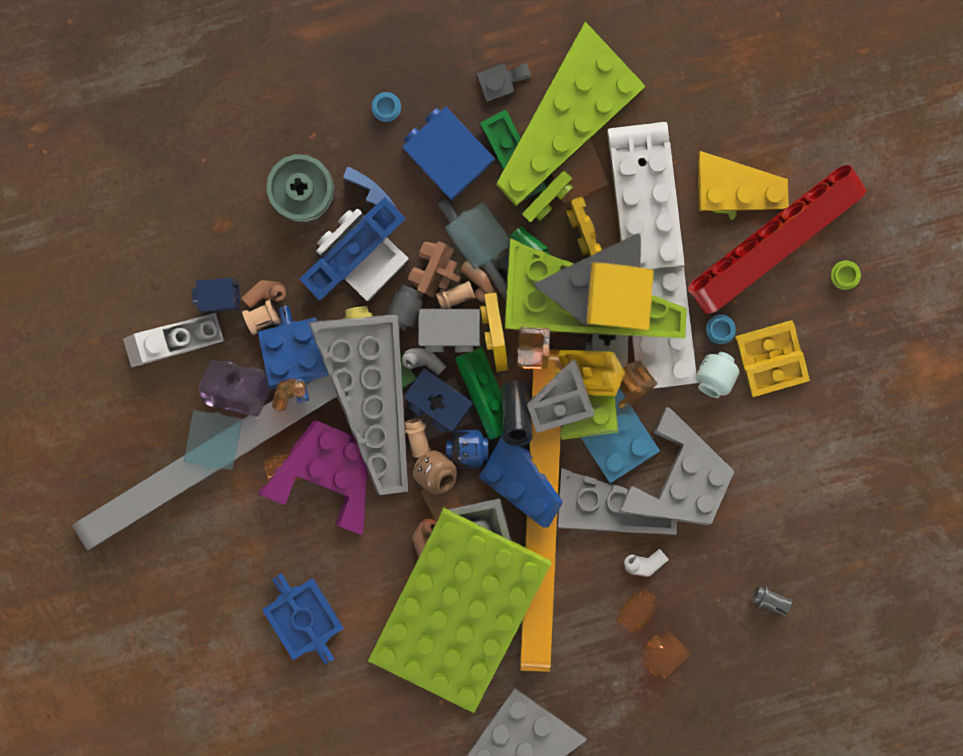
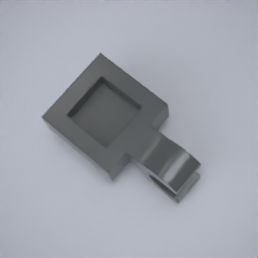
M503 63L477 73L487 102H491L514 93L515 90L512 84L531 77V73L527 63L510 71H507Z

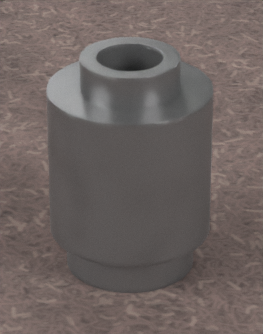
M401 285L400 290H396L386 315H397L398 326L404 331L407 325L413 327L419 314V309H421L423 304L421 299L424 293Z

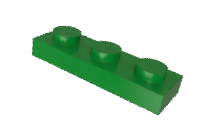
M507 110L479 123L502 171H504L521 140ZM544 182L523 201L543 192L546 189Z
M480 347L473 350V352L456 357L455 360L489 440L502 435L501 390L483 348Z

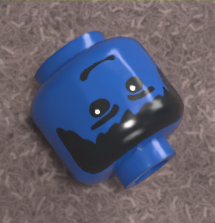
M457 430L452 435V441H446V457L452 458L454 465L458 469L480 468L484 461H488V437H483L480 430Z

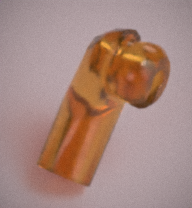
M296 379L280 381L276 388L272 407L278 411H285L289 398H294V396L303 397L305 395L306 384L303 381H296Z

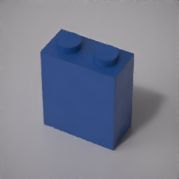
M445 106L441 111L439 108L433 110L425 118L427 124L420 131L414 128L403 139L406 144L402 148L452 201L495 161V158Z

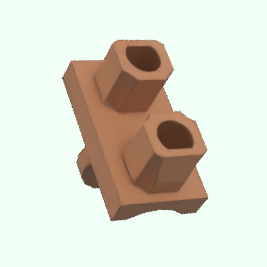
M439 241L437 244L424 242L419 256L429 260L427 268L423 271L414 267L410 272L408 281L417 287V291L432 298H435L439 287L446 290L450 280L459 282L461 277L453 273L457 262L451 260L455 249Z

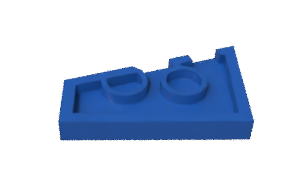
M502 435L479 478L543 528L549 527L563 501L546 476L541 474L531 460L533 457L529 451L522 446H512L505 443Z

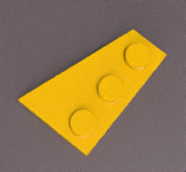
M702 151L698 152L699 211L784 210L789 206L788 179Z
M583 196L571 200L569 204L571 210L566 211L572 228L578 227L581 238L577 239L582 255L588 254L590 257L602 251L600 244L596 243L593 223L589 216H586L583 209L586 206Z

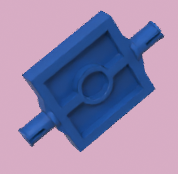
M284 306L285 313L282 307L278 308L281 325L259 331L258 335L270 389L273 390L285 386L294 387L297 402L303 403V399L305 402L310 400L306 384L314 379L329 376L307 323L317 322L316 318L299 322L293 321L290 306Z
M283 573L272 578L271 580L279 590L280 595L276 601L263 608L262 611L291 658L294 660L305 652L316 650L324 665L334 660L335 658L326 646V643L331 636L343 630L344 626L315 579L312 578L300 586L291 588Z

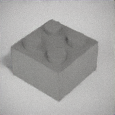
M419 309V346H425V352H444V346H455V352H473V347H479V309Z

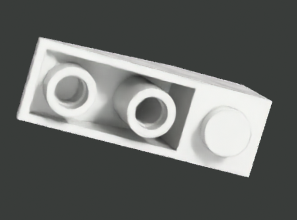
M216 313L135 333L123 339L131 367L224 341Z

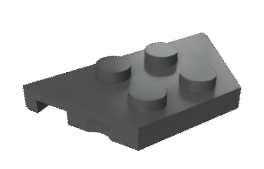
M637 233L534 283L537 290L543 292L558 306L587 326L589 325L587 324L591 263H607L641 268V236Z

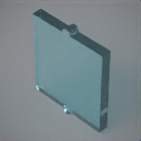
M484 202L468 212L463 211L458 219L445 227L447 233L474 270L490 259L495 260L499 253L510 247V238Z
M193 410L184 462L205 465L207 469L217 467L233 470L242 419L221 415L219 411L213 414Z

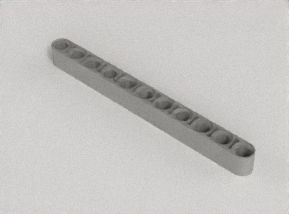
M330 377L317 378L306 384L309 401L305 402L303 399V403H298L295 388L289 390L73 524L72 527L87 551L338 397Z

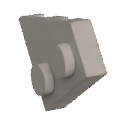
M576 359L571 360L528 402L527 407L537 433L594 415V410Z

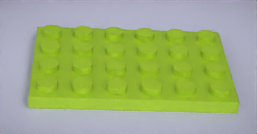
M444 508L368 661L474 713L552 561Z

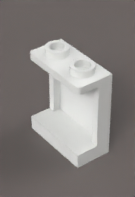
M359 209L355 210L354 213L348 210L338 221L341 226L333 234L328 231L317 242L320 247L316 252L324 257L364 219L363 213ZM387 238L345 280L369 302L409 261V258Z

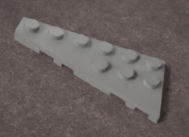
M394 314L307 322L376 492L379 495L408 492L398 316Z
M514 687L466 756H566L584 743L587 738Z

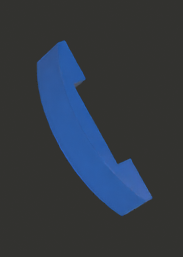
M386 197L363 217V220L300 278L302 283L319 301L356 269L406 219Z

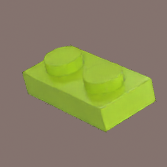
M563 171L522 215L530 222L535 218L541 221L552 210L549 204L556 196L561 200L573 188L569 184L573 178L566 171Z

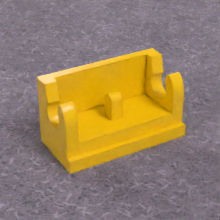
M560 350L558 358L563 368L571 360L576 359L588 395L616 396L625 371L614 352ZM554 369L555 376L561 371V369Z

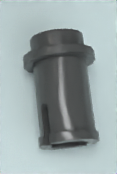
M758 586L753 594L752 602L759 609L764 607L785 617L791 608L792 599L769 591L767 586Z

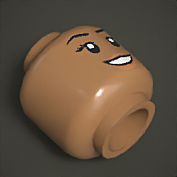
M435 450L428 451L419 457L414 465V479L431 494L437 495L447 492L456 482V466L441 452Z

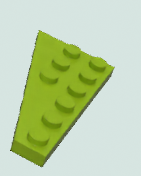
M586 22L583 24L496 184L515 206L523 201L646 87Z
M510 239L505 329L685 339L687 308L652 295L649 330L607 327L594 324L583 325L543 292L537 290L534 283L573 265V263Z

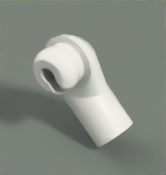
M658 549L649 558L633 554L625 558L624 565L626 571L630 574L648 577L669 559Z

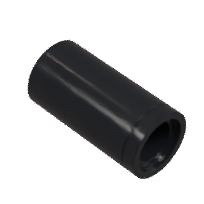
M509 381L501 387L503 441L512 446L528 444L533 438L532 418L527 407L528 402L531 400V388L524 381Z

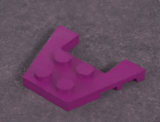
M313 421L293 446L290 455L281 466L275 469L276 473L266 485L261 487L257 495L285 505L295 478H302L344 495V501L335 526L362 535L364 530L367 468L355 438L319 421Z

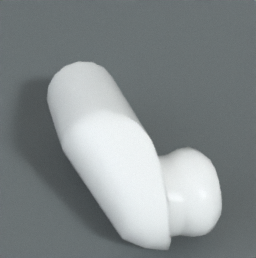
M425 348L409 349L402 357L404 367L413 369L414 367L427 366L436 376L447 367L433 352H425Z

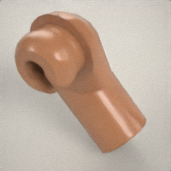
M468 260L462 265L460 272L479 287L474 292L475 298L484 304L486 303L484 294L494 293L495 290L487 274Z
M261 280L241 298L252 308L261 299L282 301L286 296V290L284 285L279 282Z
M423 520L412 535L418 559L437 523L435 520Z

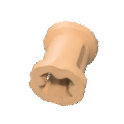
M267 300L265 305L250 312L248 310L242 312L252 335L258 334V330L271 324H280V319L271 300Z

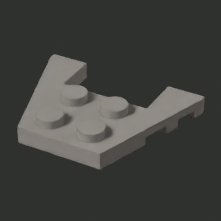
M667 407L663 410L654 433L679 445L680 449L657 499L631 486L618 512L710 525L714 520L734 470L678 415Z

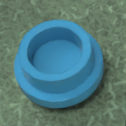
M382 92L372 101V112L382 122L395 120L401 112L400 100L393 93Z
M716 315L706 325L707 337L716 344L730 342L736 332L733 320L726 315Z

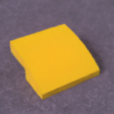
M591 263L587 324L649 330L654 270L616 264Z
M792 320L735 336L747 382L753 397L810 381L804 354L800 349L795 325Z

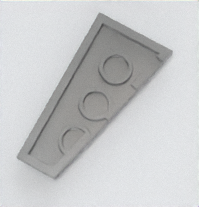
M561 468L559 497L563 504L558 511V528L676 535L677 521L620 513L618 511L628 491L626 488L604 483Z

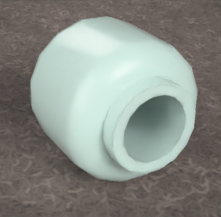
M719 352L718 355H707L696 374L699 390L714 398L729 394L739 376V368L734 364L735 359L724 352Z

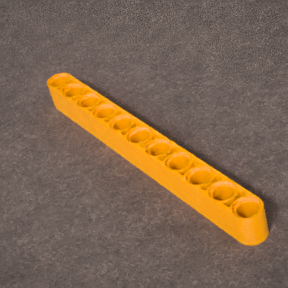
M534 348L532 398L555 377L554 369H563L558 358L560 349ZM532 421L533 438L530 441L529 453L533 457L531 460L539 472L546 476L558 494L561 426L537 433ZM557 514L550 526L544 528L528 515L526 518L525 548L551 560L552 563L522 620L520 671L550 672Z

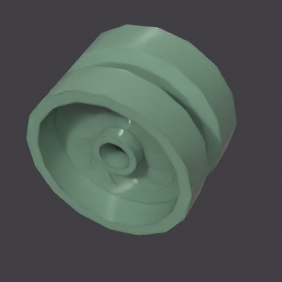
M294 154L283 158L273 166L267 178V194L270 203L282 216L294 222L307 223L319 219L329 210L334 200L335 186L331 174L319 160L309 155ZM300 184L307 186V190H303L304 195H299L296 192V188Z

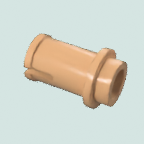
M467 281L445 291L440 289V292L436 293V298L441 309H451L452 306L475 299V295L470 282Z
M414 418L405 422V434H408L412 456L415 458H419L426 452L431 451L425 433L427 426L426 423L422 422L421 418Z

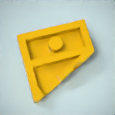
M496 292L484 294L486 306H480L483 324L489 323L490 332H485L487 350L493 349L497 372L507 371L508 363Z

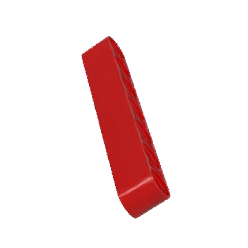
M843 165L834 170L694 279L689 285L688 290L703 312L710 314L719 310L865 195L867 189L851 165Z

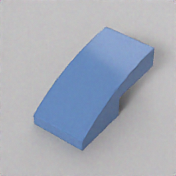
M347 166L343 176L344 180L370 190L366 198L368 203L376 206L386 197L394 205L390 197L375 182Z

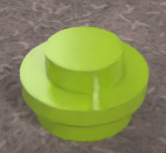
M840 261L831 270V281L841 290L854 288L861 278L859 267L852 261Z

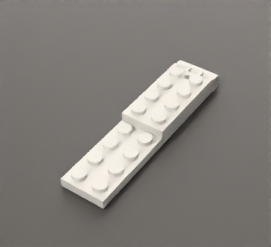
M667 122L608 128L607 136L620 242L639 233L641 236V268L654 270L652 295L687 308L685 339L632 336L638 390L697 383L684 274V255ZM643 159L645 166H640L638 160Z

